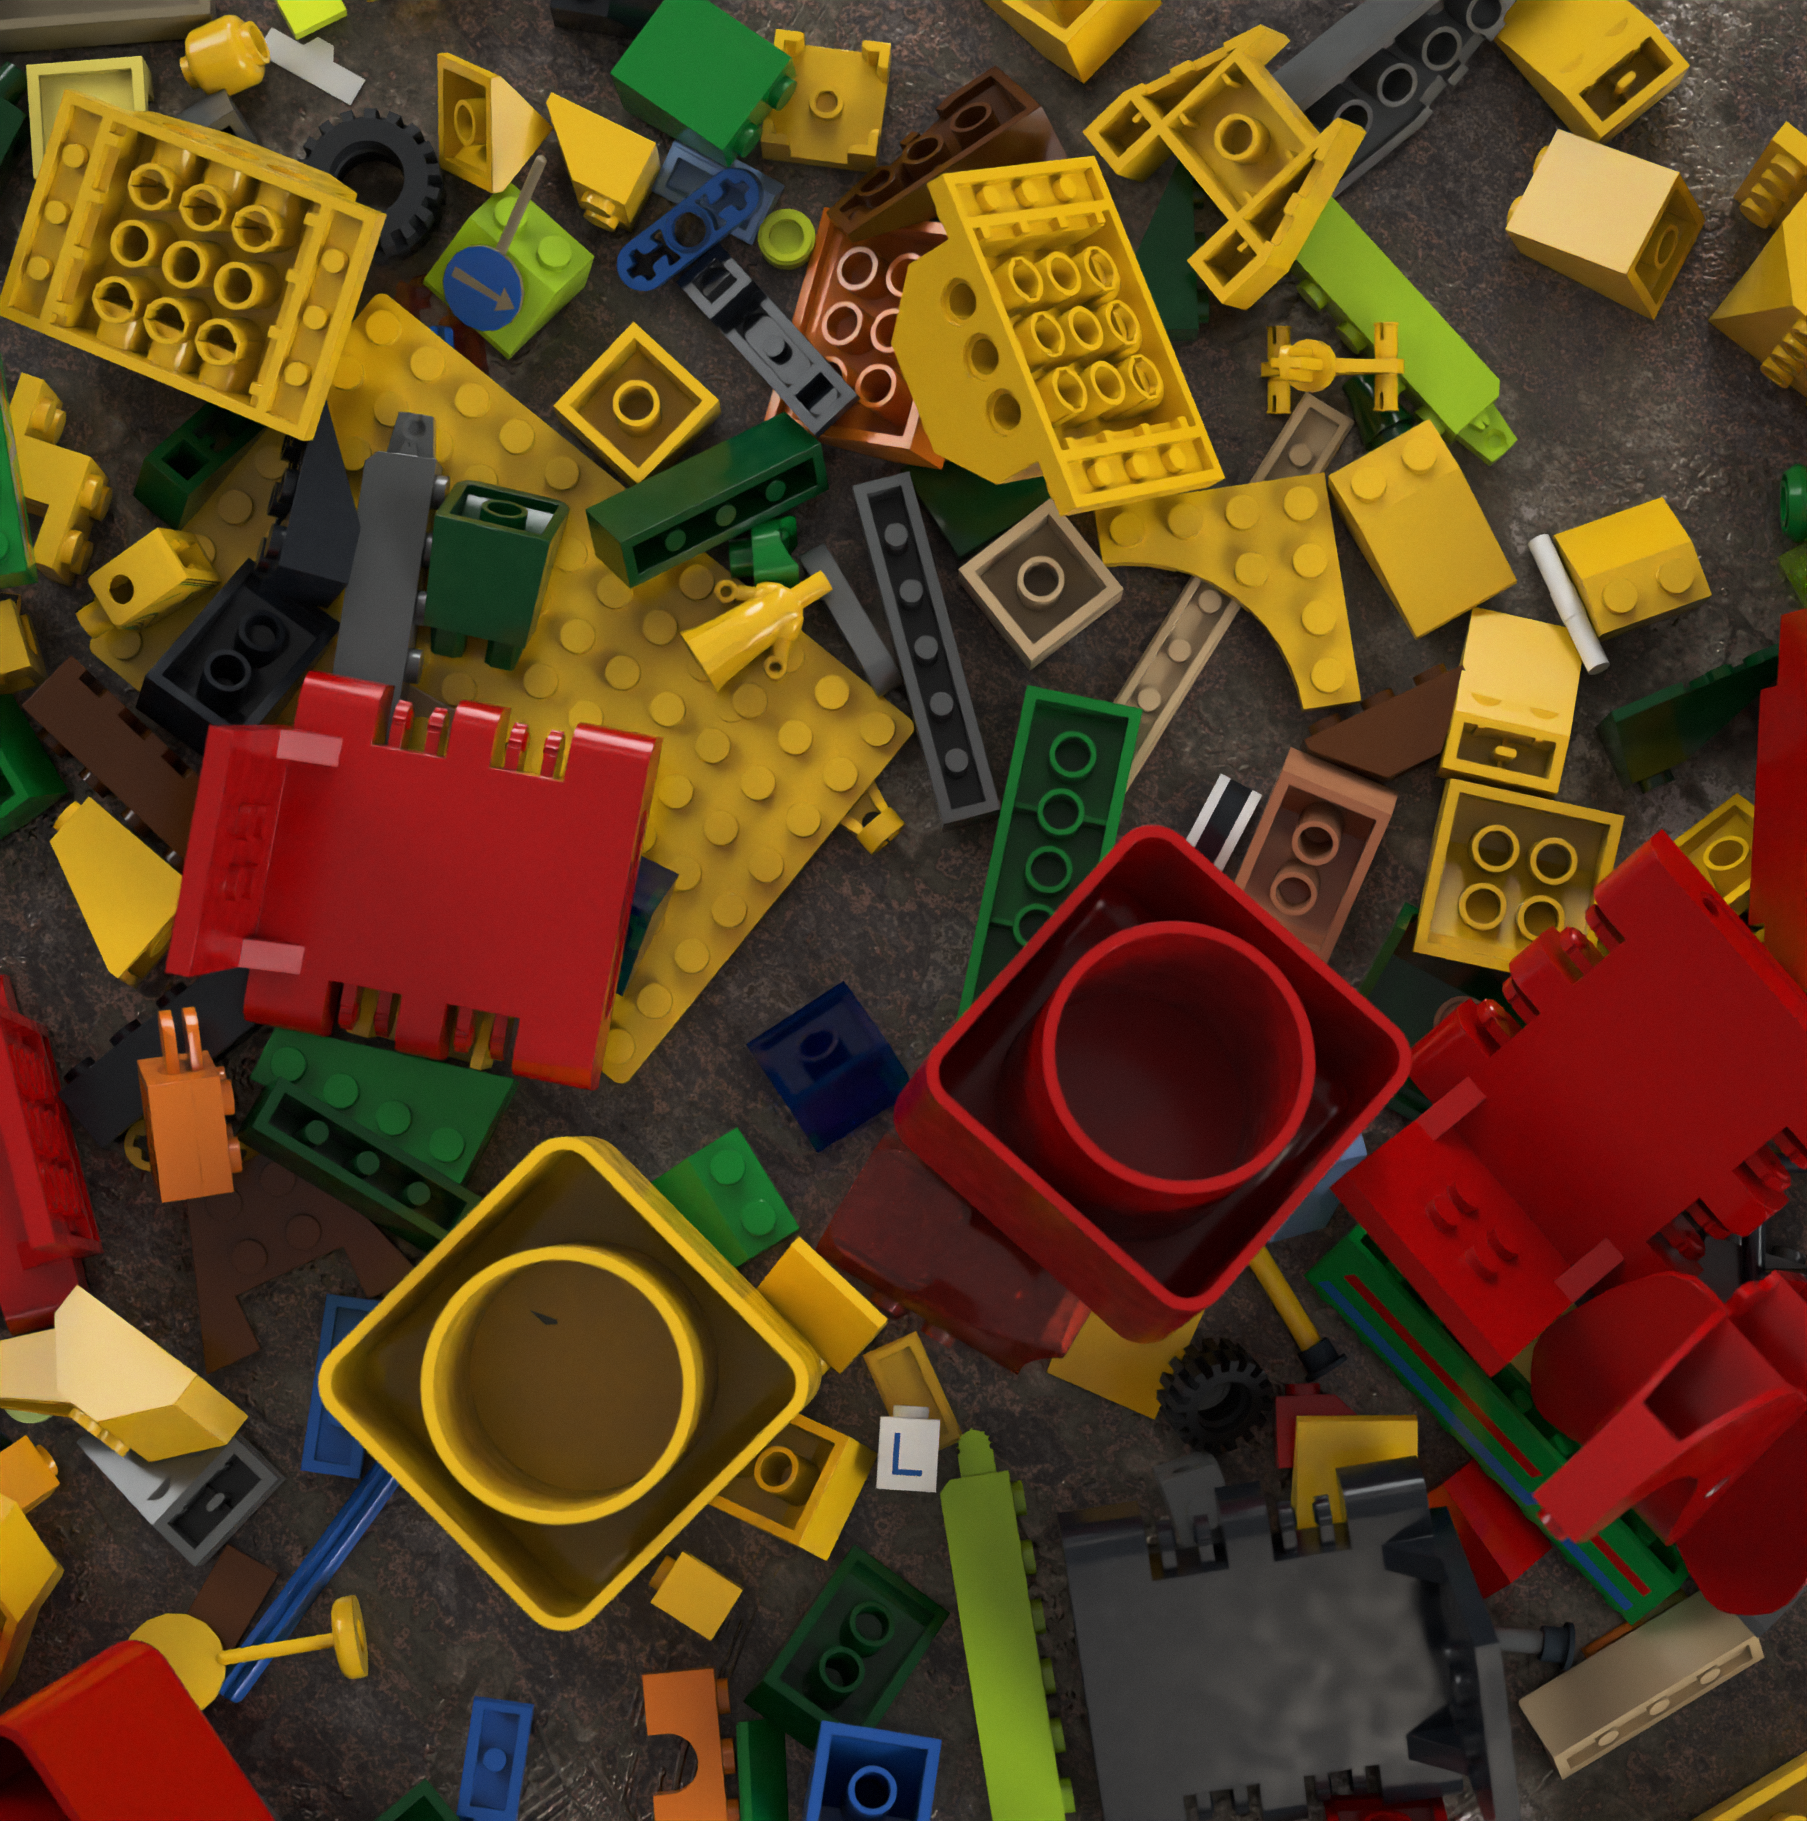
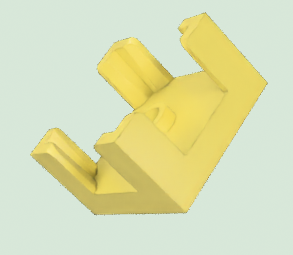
M142 56L26 65L33 179L37 180L65 89L78 90L125 110L149 111L148 101H154L153 77Z

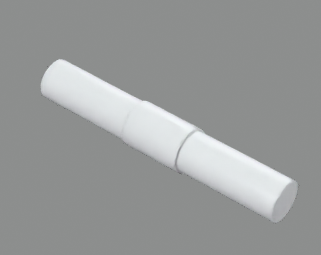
M1548 534L1539 535L1529 541L1528 547L1550 591L1554 605L1563 624L1569 631L1588 674L1595 675L1601 673L1610 666V663L1588 619L1586 609L1574 584L1569 579Z

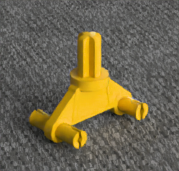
M1399 322L1373 323L1375 359L1336 358L1329 345L1323 341L1312 339L1301 340L1291 346L1292 326H1267L1268 362L1261 363V378H1268L1266 414H1291V386L1299 391L1314 393L1324 390L1331 384L1335 376L1375 375L1373 411H1399L1397 375L1404 374L1405 359L1397 358Z

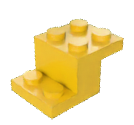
M21 372L10 403V412L26 509L28 513L44 518L33 548L36 567L49 580L71 587L75 575H83L87 570L93 552V542L88 541L95 519L102 521L106 516L111 503L113 489L107 486L109 478L90 456L56 446L66 422V412L61 410L63 402L43 379Z

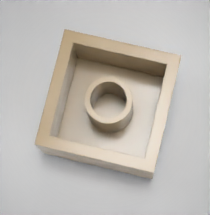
M1049 498L958 569V582L1029 671L1121 601L1124 590L1066 516H1059L1052 498Z

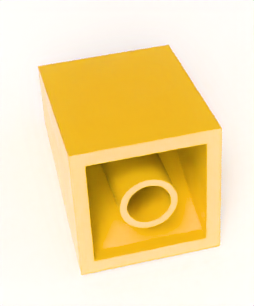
M1557 129L1549 146H1544L1538 153L1533 167V177L1523 196H1518L1513 201L1507 215L1505 230L1520 253L1654 320L1706 219L1680 172Z
M88 797L82 805L75 801L61 813L53 825V828L58 832L50 840V843L108 971L117 979L136 989L169 951L182 874L91 797Z

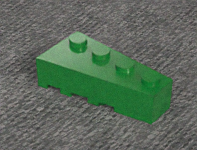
M275 1027L249 1077L263 1086L268 1085L280 1076L465 1188H467L520 1084L513 1078L331 1037H322Z

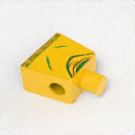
M157 527L90 575L88 583L96 596L77 608L75 613L83 629L93 639L98 638L114 626L117 629L142 631L215 588L223 581L194 533Z

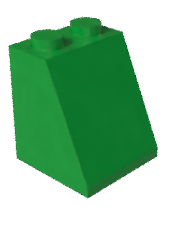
M664 0L610 72L616 91L626 111L727 168L730 167L738 155L744 158L753 150L762 135L763 129L760 127L762 122L772 109L780 111L788 103L797 86V82L794 80L797 74L792 57L708 0Z

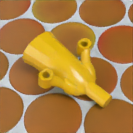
M821 570L791 589L780 583L768 581L758 583L754 587L735 584L730 580H722L716 584L714 591L718 601L725 606H730L737 600L745 601V603L696 627L681 631L679 634L702 672L717 692L731 677L772 645V656L765 660L763 668L766 676L771 681L778 682L787 674V661L791 642L796 641L801 633L804 621L803 608L829 593L833 588ZM728 588L732 591V594L729 597H723L721 591ZM773 664H778L781 667L778 673L770 671V667Z

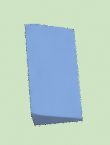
M676 139L669 150L651 191L675 204H679L717 173L729 168ZM735 159L729 168H743L751 171L759 178L764 190V199L759 211L730 233L744 242L753 245L758 237L760 225L773 211L785 186ZM728 180L724 184L728 194L716 205H710L707 195L700 200V203L714 214L719 228L726 224V221L717 215L723 209L730 205H738L741 209L746 207L747 203L744 199V194L749 190L746 182L734 184Z

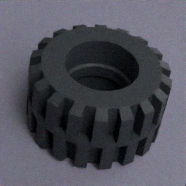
M364 108V117L355 118L352 110L340 113L343 122L333 127L328 119L321 124L319 130L322 135L318 140L309 136L303 145L306 157L305 159L298 158L297 161L329 173L340 182H342L345 175L351 169L369 161L387 162L401 170L404 176V186L396 202L388 209L382 211L387 216L373 259L377 267L390 265L388 257L399 254L401 261L413 256L410 248L414 244L418 243L421 247H424L431 240L428 231L432 226L438 228L443 218L440 208L441 205H446V190L443 185V173L435 151L430 142L424 139L421 130L413 123L409 126L405 125L401 115L389 111L387 118L380 117L377 108Z

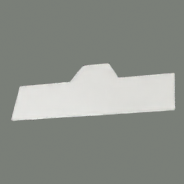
M272 27L265 37L270 52V61L348 105L352 104L365 79L333 62L334 46L317 37L303 45Z

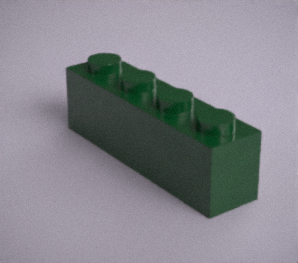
M784 411L585 509L595 555L631 589L829 490L821 443Z
M281 1076L262 1088L235 1136L240 1142L427 1254L483 1199Z

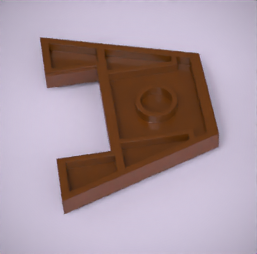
M262 1154L242 1162V1172L232 1174L234 1192L186 1199L206 1375L262 1349L237 1295L342 1246L367 1299L396 1287L416 1267L374 1221Z

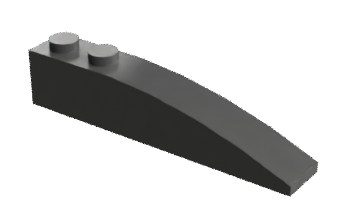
M1366 0L1272 74L1274 79L1319 133L1325 130L1337 117L1362 126L1367 132L1331 196L1333 198L1422 127L1433 113L1429 106L1448 83L1455 87L1469 70L1464 65L1484 39L1492 42L1506 25L1503 21L1505 14L1516 0Z

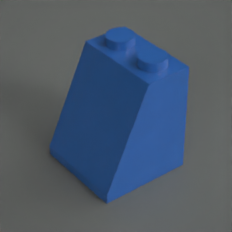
M822 1720L804 1797L801 1821H930L942 1739Z

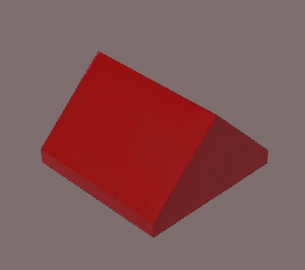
M1471 1457L1426 1489L1429 1508L1447 1506L1483 1600L1513 1583L1553 1548L1536 1523H1533L1524 1516L1519 1505L1494 1479L1482 1471L1474 1457Z

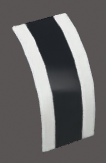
M1220 774L1186 840L1219 870L1223 871L1262 795Z

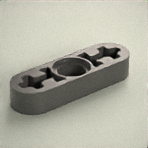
M821 543L797 556L807 578L821 570L832 586L833 590L819 599L875 695L879 698L904 684L893 659L826 545Z

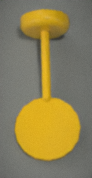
M356 1595L343 1596L334 1601L331 1610L332 1633L224 1650L220 1638L205 1622L188 1614L166 1613L145 1621L128 1639L143 1641L158 1649L168 1660L201 1711L216 1699L225 1681L226 1665L335 1648L339 1668L345 1677L349 1679L367 1677L369 1669L365 1627Z

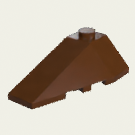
M993 66L948 96L935 108L940 118L922 135L919 132L911 131L899 143L903 149L902 154L890 166L872 168L826 212L828 217L852 243L938 217L927 183L941 174L1069 159L1042 106L998 66Z

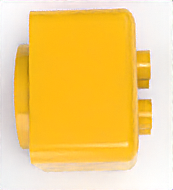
M575 1136L552 1138L534 1148L329 1353L319 1372L318 1388L326 1409L534 1621L552 1630L566 1631L583 1626L597 1615L814 1398L821 1383L822 1368L819 1356L813 1346L615 1146L598 1137ZM531 1311L556 1319L557 1324L545 1325Z

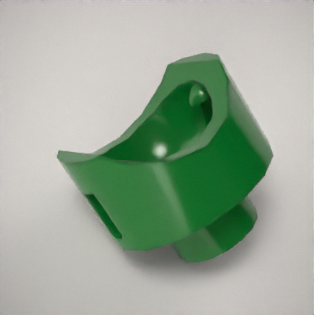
M796 516L773 517L751 528L752 538L729 539L731 578L754 577L755 587L758 583L766 581L780 583L790 589L799 584L798 564L791 557L792 552L798 545Z

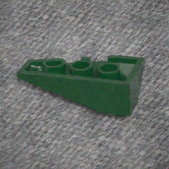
M1779 643L1742 659L1743 663L1735 667L1732 664H1724L1690 681L1688 683L1689 687L1684 688L1683 683L1679 682L1611 711L1595 727V730L1622 790L1626 791L1639 785L1642 794H1646L1673 782L1675 778L1671 772L1672 770L1677 769L1760 694V690L1766 689L1778 678Z

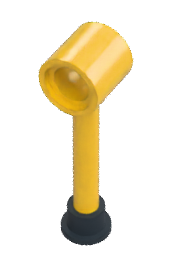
M1264 1245L1249 1265L1300 1347L1301 1352L1297 1356L1308 1372L1305 1380L1307 1383H1310L1332 1371L1348 1358L1345 1354L1338 1355L1328 1337H1320Z

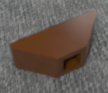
M1441 663L1413 677L1412 679L1416 687L1395 696L1392 688H1388L1360 702L1363 712L1344 721L1339 713L1325 717L1307 727L1311 736L1303 740L1300 749L1304 753L1382 785L1434 761L1441 753L1450 726L1461 671L1466 670L1461 665L1448 671L1445 664Z

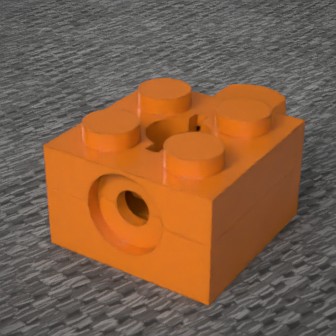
M194 1006L182 1008L181 1012L186 1053L178 1054L171 1010L158 1011L162 1057L137 1060L150 1171L162 1203L234 1192L232 1174L242 1172L238 1138L233 1135L231 1123L226 1124L225 1116L235 1114L231 1080L226 1078L224 1066L215 1067L208 1050L202 1051L198 1019Z

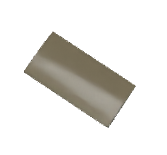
M0 0V53L186 39L191 30L216 20L215 0Z

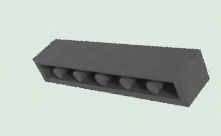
M910 472L854 485L853 500L900 675L904 682L905 694L942 831L947 832L999 818L1000 805Z

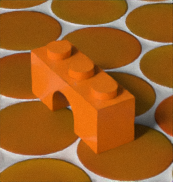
M716 1666L645 1672L642 1675L647 1736L658 1734L681 1736L693 1746L698 1758V1769L692 1782L677 1790L655 1792L653 1795L655 1821H741L739 1798L728 1799L726 1775L737 1773L734 1739H722L720 1715L731 1714L728 1678L717 1679Z

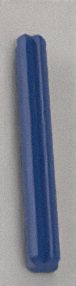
M377 1460L240 1648L287 1640L400 1485ZM274 1657L227 1665L225 1681L219 1693L234 1703L242 1701Z

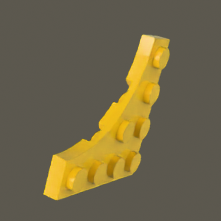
M1324 472L1175 494L1093 510L1100 558L1106 567L1142 566L1186 573L1214 585L1213 588L1231 598L1248 613L1251 612L1275 641V645L1282 655L1296 687L1301 712L1360 704L1359 683Z

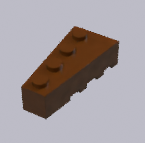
M70 655L21 706L43 726L36 735L61 759L70 752L85 766L78 775L103 799L112 791L127 806L120 815L137 832L146 838L154 831L169 845L162 855L183 874L200 777L82 664Z

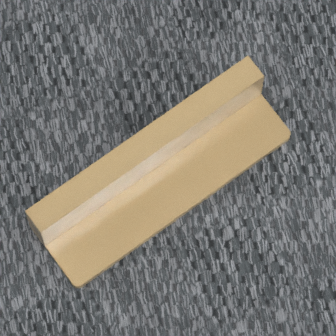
M1698 1591L1519 1700L1518 1704L1522 1713L1542 1741L1552 1766L1560 1778L1564 1780L1763 1659L1764 1654L1759 1638L1748 1629L1736 1614H1728L1716 1609L1705 1599L1702 1592Z

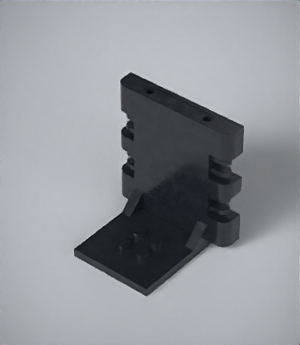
M1416 1455L1335 1468L1342 1523L1333 1524L1328 1494L1313 1497L1312 1513L1317 1527L1295 1530L1297 1526L1296 1514L1289 1500L1276 1503L1279 1533L1271 1534L1265 1499L1259 1481L1216 1487L1214 1491L1221 1542L1212 1544L1208 1515L1193 1516L1191 1525L1194 1542L1197 1543V1546L1175 1550L1177 1544L1174 1527L1170 1525V1520L1156 1522L1158 1553L1148 1554L1138 1500L1057 1513L1103 1821H1187L1183 1796L1187 1795L1195 1796L1199 1821L1212 1820L1214 1804L1212 1794L1209 1792L1230 1789L1231 1807L1235 1811L1236 1816L1249 1814L1246 1787L1249 1785H1255L1258 1808L1262 1821L1308 1819L1304 1776L1312 1775L1316 1801L1323 1802L1331 1800V1794L1333 1793L1329 1772L1349 1769L1347 1771V1779L1353 1796L1368 1794L1365 1767L1374 1765L1377 1790L1383 1806L1462 1794L1464 1792L1463 1774L1469 1777L1484 1821H1521L1500 1642L1447 1506L1429 1508L1425 1480Z

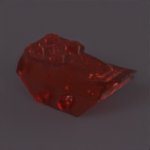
M889 1130L886 1131L865 1163L815 1249V1252L874 1289L875 1291L869 1300L898 1318H900L904 1309H907L925 1320L920 1331L949 1349L954 1341L958 1340L1016 1375L1029 1362L1047 1358L1063 1359L1091 1313L1088 1307L913 1153L899 1136Z

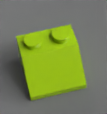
M511 182L503 192L494 193L467 219L424 278L423 284L448 307L450 306L445 299L443 287L446 266L456 253L469 246L488 245L493 248L497 247L521 192ZM532 200L528 203L506 253L515 263L522 276L524 287L522 308L511 323L498 330L480 331L474 329L508 360L586 286L595 257Z

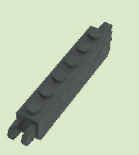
M399 412L387 452L377 451L365 460L357 510L361 530L349 582L345 588L333 666V674L395 685L385 744H388L392 717L399 700L407 701L410 683L419 684L421 679L424 650L416 649L415 647L419 626H426L423 625L427 594L424 588L427 569L430 566L436 510L440 508L450 491V477L442 475L443 467L436 459V420L432 416L410 412ZM413 723V726H412V729H411V734H410V740H409V742L411 741V737H412V733H413V728H414V723Z

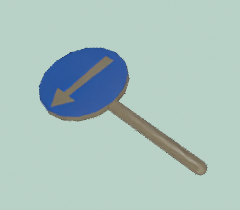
M538 155L535 158L497 247L493 248L488 245L469 246L456 253L446 266L443 279L445 299L453 314L469 327L480 331L498 330L511 323L522 308L524 299L522 276L515 263L506 253L546 165L547 160L543 155Z

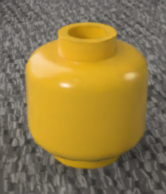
M225 15L191 30L185 40L186 56L180 58L182 73L191 88L196 90L201 87L207 95L214 94L225 88L229 96H233L262 81L265 74V65L270 63V52L264 36L254 22H244L236 15Z

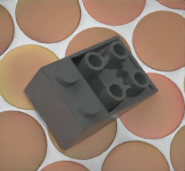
M86 1431L76 1442L144 1518L194 1567L205 1565L287 1479L238 1431L227 1445L154 1462H148L131 1448L122 1457L89 1431Z

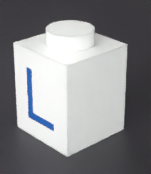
M893 1405V1417H880L876 1489L936 1492L940 1419H928L929 1407Z

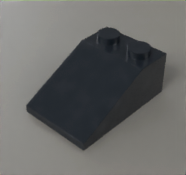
M248 558L145 675L136 704V709L203 757L209 726L273 725L303 684L307 673L314 669L339 634L340 622L319 607L259 591L263 573L254 571L255 561L251 558Z

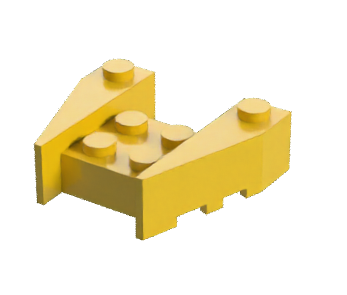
M1261 24L1224 42L1223 47L1195 61L1187 60L1169 69L1170 73L1148 84L1140 83L1124 91L1083 131V134L1117 175L1141 183L1154 173L1173 153L1177 156L1229 220L1187 261L1222 304L1246 311L1290 270L1367 133L1362 126L1339 117L1321 133L1318 132L1265 68V65L1290 40L1285 34Z

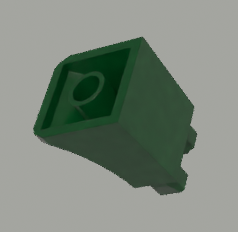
M473 480L457 482L436 512L434 519L423 625L431 627L432 653L451 658L462 657L466 651L468 636L488 640L484 663L490 667L506 671H513L523 650L537 627L549 578L570 508L564 502Z

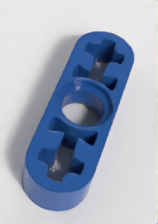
M743 168L722 170L633 238L621 249L617 258V271L624 284L638 291H649L663 286L759 211L764 199V190L759 178L751 171ZM728 180L734 184L746 182L749 190L744 194V199L747 203L746 207L741 209L738 205H730L717 215L726 221V224L719 229L714 214L707 207L703 206L700 200L707 195L710 205H716L728 194L727 188L724 186ZM687 212L699 215L706 226L704 239L694 247L683 245L675 235V224L678 218ZM662 231L667 246L673 252L680 255L681 258L676 263H673L671 254H665L652 266L656 273L653 279L648 275L636 277L632 271L638 263L634 256L635 252L639 250L642 254H651L659 249L663 244L655 239V235Z

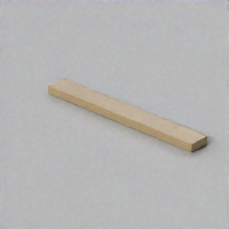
M1305 392L1249 483L1325 473L1354 426L1355 421ZM1194 576L1190 577L1113 702L1143 709L1126 792L1241 608L1231 598L1213 588L1214 585Z

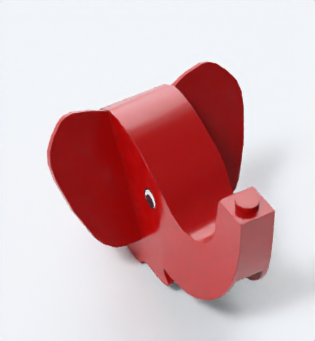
M1774 1270L1759 1282L1750 1281L1740 1286L1724 1304L1710 1287L1695 1276L1677 1271L1657 1272L1603 1292L1558 1318L1540 1335L1533 1349L1530 1370L1531 1394L1534 1405L1544 1419L1566 1436L1584 1446L1532 1494L1535 1500L1542 1506L1536 1514L1544 1526L1560 1541H1564L1569 1537L1574 1543L1587 1542L1632 1507L1666 1546L1673 1545L1674 1543L1677 1544L1687 1570L1705 1599L1716 1609L1728 1614L1754 1616L1772 1614L1791 1603L1807 1584V1279L1800 1273Z

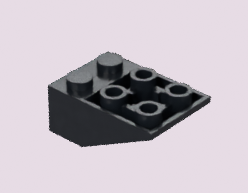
M326 400L313 440L302 441L285 434L280 460L289 462L288 468H285L281 482L276 481L271 492L267 515L275 517L276 520L275 524H272L268 538L262 537L254 571L263 573L259 591L327 609L348 585L361 526Z

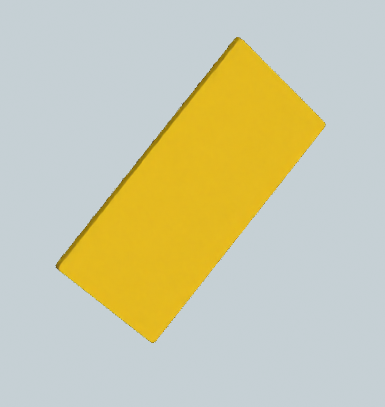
M377 294L350 326L326 399L356 511L358 510L365 460L377 451L387 452L399 412L432 416L436 420V459L443 467L442 475L450 477V491L457 482L473 480L557 499L564 502L570 508L536 630L523 650L513 671H506L490 667L484 663L488 640L468 636L466 651L462 657L451 658L431 652V627L419 626L415 648L424 650L423 669L419 684L410 683V685L456 710L461 700H472L512 708L501 767H504L508 740L515 722L527 724L529 728L530 744L523 769L526 772L540 774L544 743L551 729L565 732V750L559 777L562 779L565 776L572 737L576 726L580 722L664 737L602 1066L604 1074L614 1082L623 1084L635 1075L837 828L842 819L850 812L871 784L914 733V724L907 715L883 696L878 698L870 685L802 630L796 641L791 642L787 661V674L781 681H771L766 676L763 668L765 660L772 656V645L731 677L718 692L715 691L688 650L679 632L696 627L745 603V601L737 600L730 606L722 605L714 592L718 582L730 580L735 584L746 585L738 578H731V573L706 552H703L630 589L595 555L585 509L627 488L387 294ZM268 427L207 502L181 530L194 533L223 582L145 630L117 629L114 626L98 638L91 639L89 645L91 652L139 692L141 691L145 675L248 558H251L253 561L256 560L262 537L268 538L272 524H275L276 520L275 517L267 515L273 486L276 481L281 482L285 468H288L289 462L280 460L285 433ZM429 568L427 569L424 591H427ZM345 588L327 609L319 607L338 622L341 621ZM728 588L721 591L723 597H729L732 594V591ZM338 636L313 670L333 673ZM773 664L770 667L772 673H778L781 670L778 664ZM301 687L273 725L284 724L294 726ZM726 688H737L732 697V704L735 711L744 717L738 722L730 723L723 721L716 714L714 708L715 699ZM415 718L408 749L424 752L429 718ZM447 737L444 756H446L449 737Z

